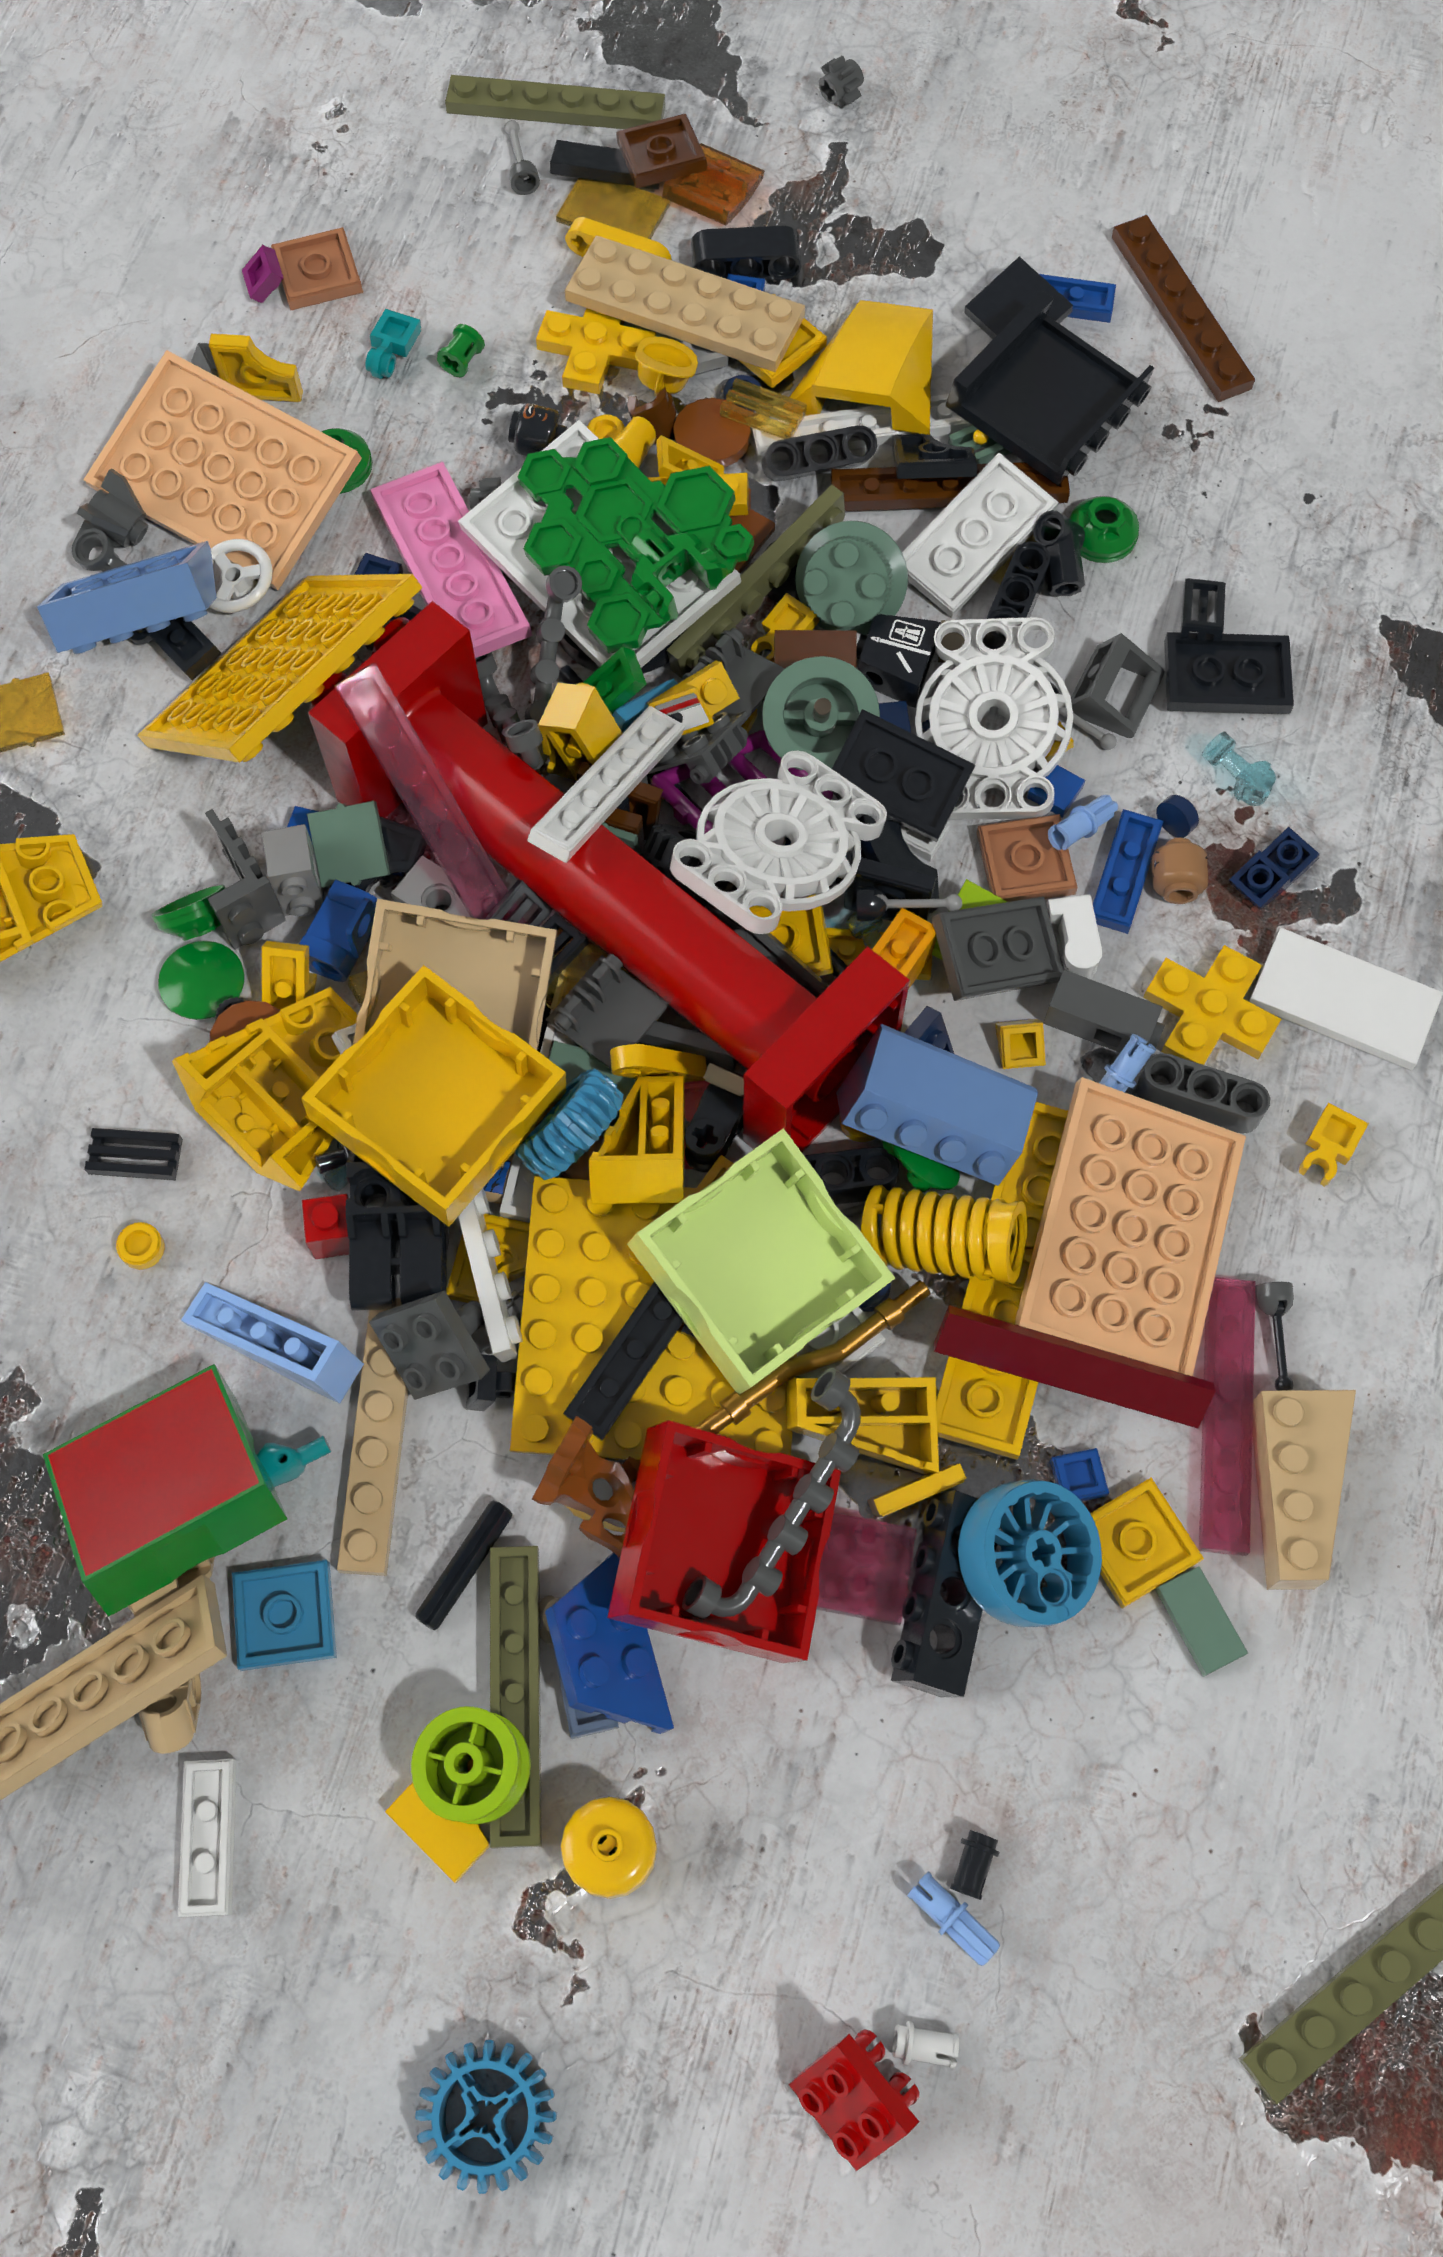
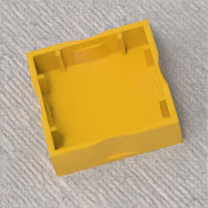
M423 965L382 1009L370 1030L358 1042L346 1049L301 1099L309 1119L449 1227L566 1093V1072L519 1036L491 1022L476 1007L474 1002Z

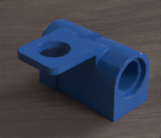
M334 880L324 902L299 943L300 945L309 946V971L336 982L347 981L364 950L365 944L371 937L377 902L376 897L364 890L339 880Z

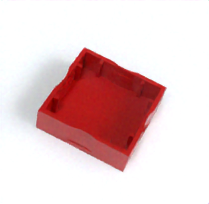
M670 1420L647 1428L607 1618L779 1663L808 1661L820 1593V1562L825 1545L830 1537L841 1471L834 1469L826 1482V1485L834 1491L829 1506L819 1514L810 1509L800 1525L808 1531V1538L803 1548L795 1555L784 1551L775 1565V1568L783 1574L782 1581L775 1593L769 1597L758 1593L748 1608L735 1616L718 1617L710 1614L705 1619L700 1620L682 1608V1601L690 1584L698 1576L704 1575L721 1586L722 1592L720 1597L724 1598L733 1595L742 1583V1574L746 1565L754 1557L759 1556L767 1543V1535L772 1523L779 1516L784 1515L794 1499L793 1492L798 1481L804 1475L810 1473L815 1463L783 1453L756 1451L735 1442L731 1438Z

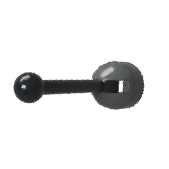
M1291 1282L1262 1283L1255 1286L1256 1299L1259 1308L1273 1318L1278 1368L1275 1389L1277 1391L1292 1390L1293 1381L1288 1377L1282 1316L1293 1306V1284Z

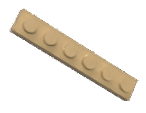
M396 1298L395 1307L401 1306V1298ZM389 1309L369 1310L363 1356L364 1365L361 1372L337 1571L343 1574L387 1576L408 1388L369 1321L378 1313Z

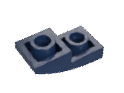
M1288 826L1263 852L1259 850L1229 879V883L1261 910L1305 873L1319 859L1320 854Z

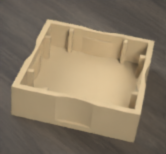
M377 899L367 956V989L362 1007L357 1016L353 1045L370 1030L382 1009L424 965L474 1002L476 1007L491 1022L516 1034L538 1051L557 930L498 919L483 920L449 914L440 909Z

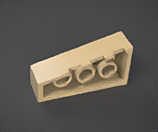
M1356 1390L1261 1391L1249 1404L1267 1590L1316 1589L1329 1580Z

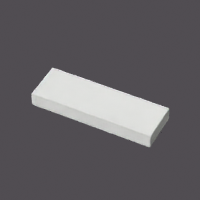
M237 1760L184 1761L178 1917L232 1915Z

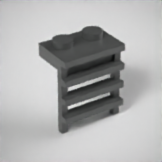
M211 809L205 812L206 817L217 833L223 847V854L240 881L209 897L208 901L227 939L235 950L242 945H250L257 942L264 933L285 922L286 918L270 881L266 875L263 876L254 856H250L245 842L241 836L238 837L230 819L227 817L220 821L214 810Z

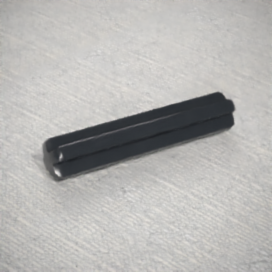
M494 1500L488 1504L417 1610L416 1619L429 1629L437 1630L490 1552V1548L494 1546L511 1520L512 1513L505 1505Z

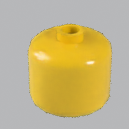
M610 1796L590 1800L577 1809L564 1827L560 1846L563 1866L572 1881L590 1895L606 1899L628 1896L641 1887L654 1869L658 1850L654 1828L645 1813L628 1800ZM606 1836L607 1839L602 1844H599L601 1838ZM615 1847H617L616 1852L613 1855H609V1853Z

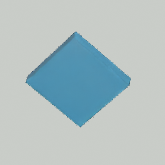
M328 1560L232 1573L238 1670L246 1671L337 1658L330 1562Z

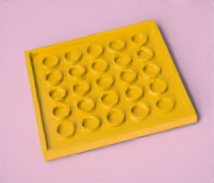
M413 574L307 576L137 736L148 748L239 763L251 760L262 750L263 744L261 742L272 731L278 732L291 723L294 718L292 712L303 702L308 703L318 697L325 688L323 683L333 673H341L354 662L355 657L353 654L363 644L369 645L384 633L383 625L393 616L398 617L412 607L414 604L412 598L423 587Z
M534 1176L520 1327L523 1342L519 1343L510 1452L554 1455L573 1422L563 1415L564 1411L654 1283L652 1277L627 1244L637 1232L678 1203L591 1204L590 1180L567 1178L543 1180L540 1176ZM684 1187V1199L689 1195L700 1192L703 1188ZM684 1323L604 1440L600 1441L595 1436H591L590 1444L603 1459L626 1460L631 1456L637 1461H641L647 1428L667 1420L695 1427L721 1407L719 1402L735 1391L699 1341L681 1334ZM786 1383L750 1409L751 1415L739 1424L734 1425L731 1423L717 1433L756 1451L783 1453L791 1456L792 1431L787 1430Z

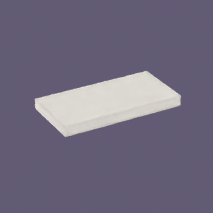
M998 453L977 477L902 552L907 565L908 581L948 616L953 618L1014 554L1017 547L1034 533L1037 519L1046 511H1055L1059 502L1002 454Z
M1280 927L1249 1002L1273 1015L1412 1071L1420 1057L1443 992Z

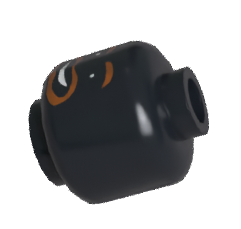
M529 403L523 405L520 412L514 410L509 427L508 441L514 443L515 451L518 454L527 456L530 453L542 451L564 433L568 427L561 425V415L557 410Z

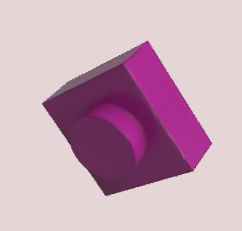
M263 244L242 269L250 298L260 303H263L272 291L278 288L284 278L275 250Z

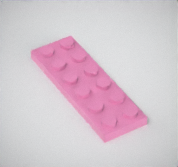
M443 462L370 489L373 501L410 574H413L423 587L419 592L426 606L434 601L470 630L475 658L532 636L530 624L500 568L461 530L458 520L467 514L469 510Z

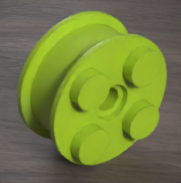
M470 1706L453 1708L434 1718L420 1734L411 1760L414 1788L424 1805L442 1818L467 1824H484L497 1820L507 1814L524 1794L531 1769L528 1745L520 1730L511 1721L499 1714ZM470 1759H473V1767L468 1772V1762Z

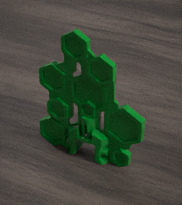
M611 437L583 442L577 458L562 457L556 449L530 453L527 455L517 476L520 485L536 502L543 501L548 506L542 521L534 524L523 549L526 557L544 576L549 575L559 566H570L578 571L582 579L580 592L588 601L591 600L595 605L587 623L589 633L608 654L617 652L621 647L629 649L640 648L647 630L662 627L668 621L677 619L678 612L674 596L666 587L686 571L691 569L710 590H715L721 581L733 572L737 562L748 560L754 546L753 536L741 524L732 525L733 522L729 513L735 502L734 490L710 466L671 473L666 485L660 480L651 482L628 458L625 451ZM574 488L582 497L576 514L572 512L574 507L573 501L565 494L567 489ZM654 513L675 533L674 535L667 536L652 520ZM620 547L636 564L630 584L623 578L626 571L624 565L608 549Z

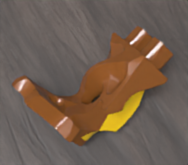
M576 1416L563 1441L551 1458L532 1500L543 1505H551L553 1503L564 1505L573 1515L583 1519L579 1530L588 1539L601 1544L620 1557L634 1494L632 1483L637 1480L640 1462L631 1456L623 1464L600 1457L589 1442L593 1434V1427ZM596 1479L606 1480L611 1486L613 1495L609 1500H600L594 1494L592 1487ZM606 1529L624 1533L622 1535H613Z

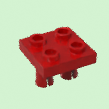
M867 2029L861 2030L855 2039L850 2034L845 2036L788 2084L799 2097V2101L805 2111L816 2119L833 2141L837 2152L844 2159L848 2160L855 2171H858L904 2138L919 2123V2120L909 2109L919 2099L920 2092L917 2086L914 2084L906 2092L900 2094V2091L908 2084L911 2078L903 2072L894 2073L889 2081L884 2078L875 2066L885 2055L884 2045L880 2041L871 2050L866 2051V2047L877 2037L872 2031Z

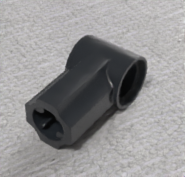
M1054 510L1046 511L1037 519L1033 535L1035 540L1044 545L1050 554L1046 573L1049 594L1054 597L1072 596L1082 592L1081 589L1085 586L1080 552L1085 541V532L1082 526L1062 513Z

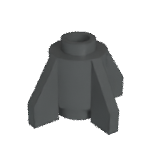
M109 469L101 485L109 493L100 489L92 497L89 504L86 503L79 506L77 514L86 520H84L77 536L84 530L95 528L104 532L111 539L114 547L125 548L131 543L137 545L148 530V524L145 523L146 513L142 509L127 479L114 469Z

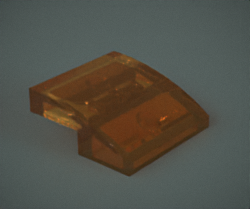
M701 143L700 146L707 160V170L666 181L663 186L662 198L726 226L750 200L761 183L765 171Z

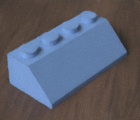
M208 541L61 584L37 606L57 653L72 649L74 654H80L97 646L96 642L109 638L110 643H118L134 635L132 631L146 628L148 633L156 632L168 627L171 624L170 620L183 617L185 622H190L207 615V609L217 598L210 545Z
M880 1024L837 1090L836 1095L843 1125L999 1186L1022 1154L1038 1092L1035 1087Z

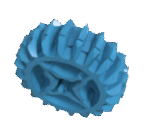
M595 1068L581 1073L566 1086V1093L516 1149V1155L523 1161L522 1164L533 1174L540 1176L543 1180L557 1177L561 1172L566 1171L571 1164L577 1162L593 1143L599 1140L600 1135L609 1127L610 1122L617 1116V1112L622 1107L624 1094L617 1088V1084Z
M490 2039L485 2041L483 2057L479 2058L474 2043L465 2044L464 2055L466 2062L463 2064L454 2052H449L445 2056V2060L451 2073L448 2075L438 2067L433 2068L430 2071V2076L440 2085L439 2089L435 2090L430 2087H424L419 2093V2096L424 2100L433 2102L432 2109H420L415 2113L416 2120H431L432 2129L425 2130L417 2135L418 2142L425 2143L434 2138L437 2144V2148L428 2152L425 2156L427 2163H433L443 2155L448 2162L441 2168L439 2177L442 2180H446L452 2175L455 2168L461 2170L457 2181V2188L463 2191L470 2184L472 2175H476L479 2194L488 2192L491 2175H495L496 2184L500 2191L508 2189L509 2176L507 2170L510 2168L520 2181L526 2179L529 2174L522 2159L526 2157L531 2163L539 2165L544 2159L542 2153L533 2146L534 2142L537 2141L549 2145L553 2141V2134L540 2129V2123H550L557 2119L556 2111H541L540 2103L554 2098V2089H546L538 2093L534 2085L546 2077V2071L543 2068L539 2069L529 2077L525 2069L531 2064L533 2059L530 2053H525L518 2063L515 2064L511 2062L515 2052V2045L507 2043L499 2058L495 2057V2041ZM478 2069H493L508 2075L516 2083L500 2095H492L487 2093L480 2083L475 2082L470 2072ZM457 2084L462 2091L461 2097L466 2105V2115L462 2123L451 2133H448L446 2106L449 2096ZM525 2097L528 2107V2125L522 2142L516 2148L510 2139L512 2135L507 2127V2115L509 2110ZM505 2098L508 2099V2102L498 2109L499 2113L493 2118L496 2126L494 2130L488 2131L486 2124L482 2128L477 2126L468 2133L465 2132V2129L475 2122L474 2118L480 2113L477 2105L478 2101L485 2100V2106L487 2107L491 2103L496 2105ZM472 2137H481L486 2139L493 2149L497 2148L503 2159L494 2162L473 2160L460 2152L458 2147Z

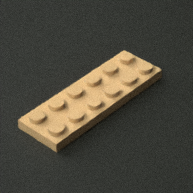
M597 235L565 288V299L568 302L776 372L805 317V305Z
M202 1574L0 1704V1800L227 1656L216 1588L210 1579Z

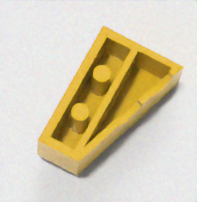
M557 683L538 724L543 737V752L549 755L550 759L547 772L576 781L577 772L582 761L593 765L623 734L595 687L585 683H578L576 685Z
M640 1076L619 1110L620 1116L615 1125L609 1126L604 1133V1143L600 1150L593 1152L588 1160L591 1204L679 1203L684 1200V1076Z
M936 1377L849 1378L851 1382L849 1391L856 1397L861 1409V1423L851 1444L859 1449V1453L924 1475L939 1473ZM796 1378L786 1382L787 1430L824 1441L829 1434L836 1431L841 1422L842 1412L840 1408L837 1407L832 1411H828L811 1399L812 1389L818 1378Z

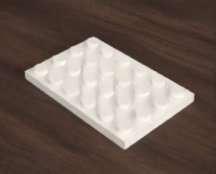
M578 420L542 451L556 449L562 457L577 458L583 442L598 440L599 438ZM520 468L458 520L461 530L529 598L546 612L549 597L546 590V580L549 575L544 576L526 557L523 548L534 524L542 521L548 506L543 501L536 502L520 485L517 477L521 470ZM574 488L567 489L565 494L573 501L574 507L572 512L576 514L582 497ZM654 513L652 520L667 536L674 535L675 533ZM620 547L608 549L624 565L626 571L623 578L630 584L636 564ZM734 568L733 572L726 576L715 590H710L691 569L669 584L666 588L674 596L678 617L676 620L668 621L662 627L647 630L640 648L632 649L635 651L640 667L642 668L741 583L740 573ZM580 592L574 599L563 604L561 622L565 627V633L600 667L615 653L608 654L589 633L587 623L595 605L591 600L588 601Z

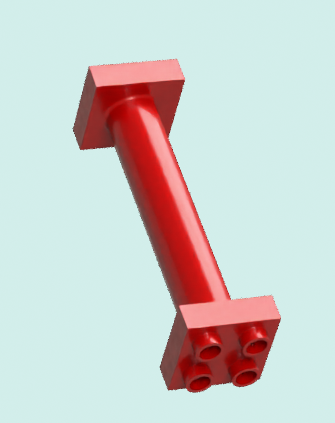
M434 601L430 602L410 621L404 617L391 621L384 627V633L375 641L373 654L349 676L343 672L331 675L323 683L325 686L323 692L311 702V710L308 712L337 801L346 806L376 801L379 815L386 818L412 793L415 794L517 880H523L546 904L608 955L613 954L623 963V967L747 1069L744 1073L743 1141L754 1150L784 1128L803 1153L840 1114L836 1092L880 1024L901 1032L910 980L867 946L826 990L816 998L602 824L567 863L528 842L531 829L564 796V793L483 729L488 724L470 630Z

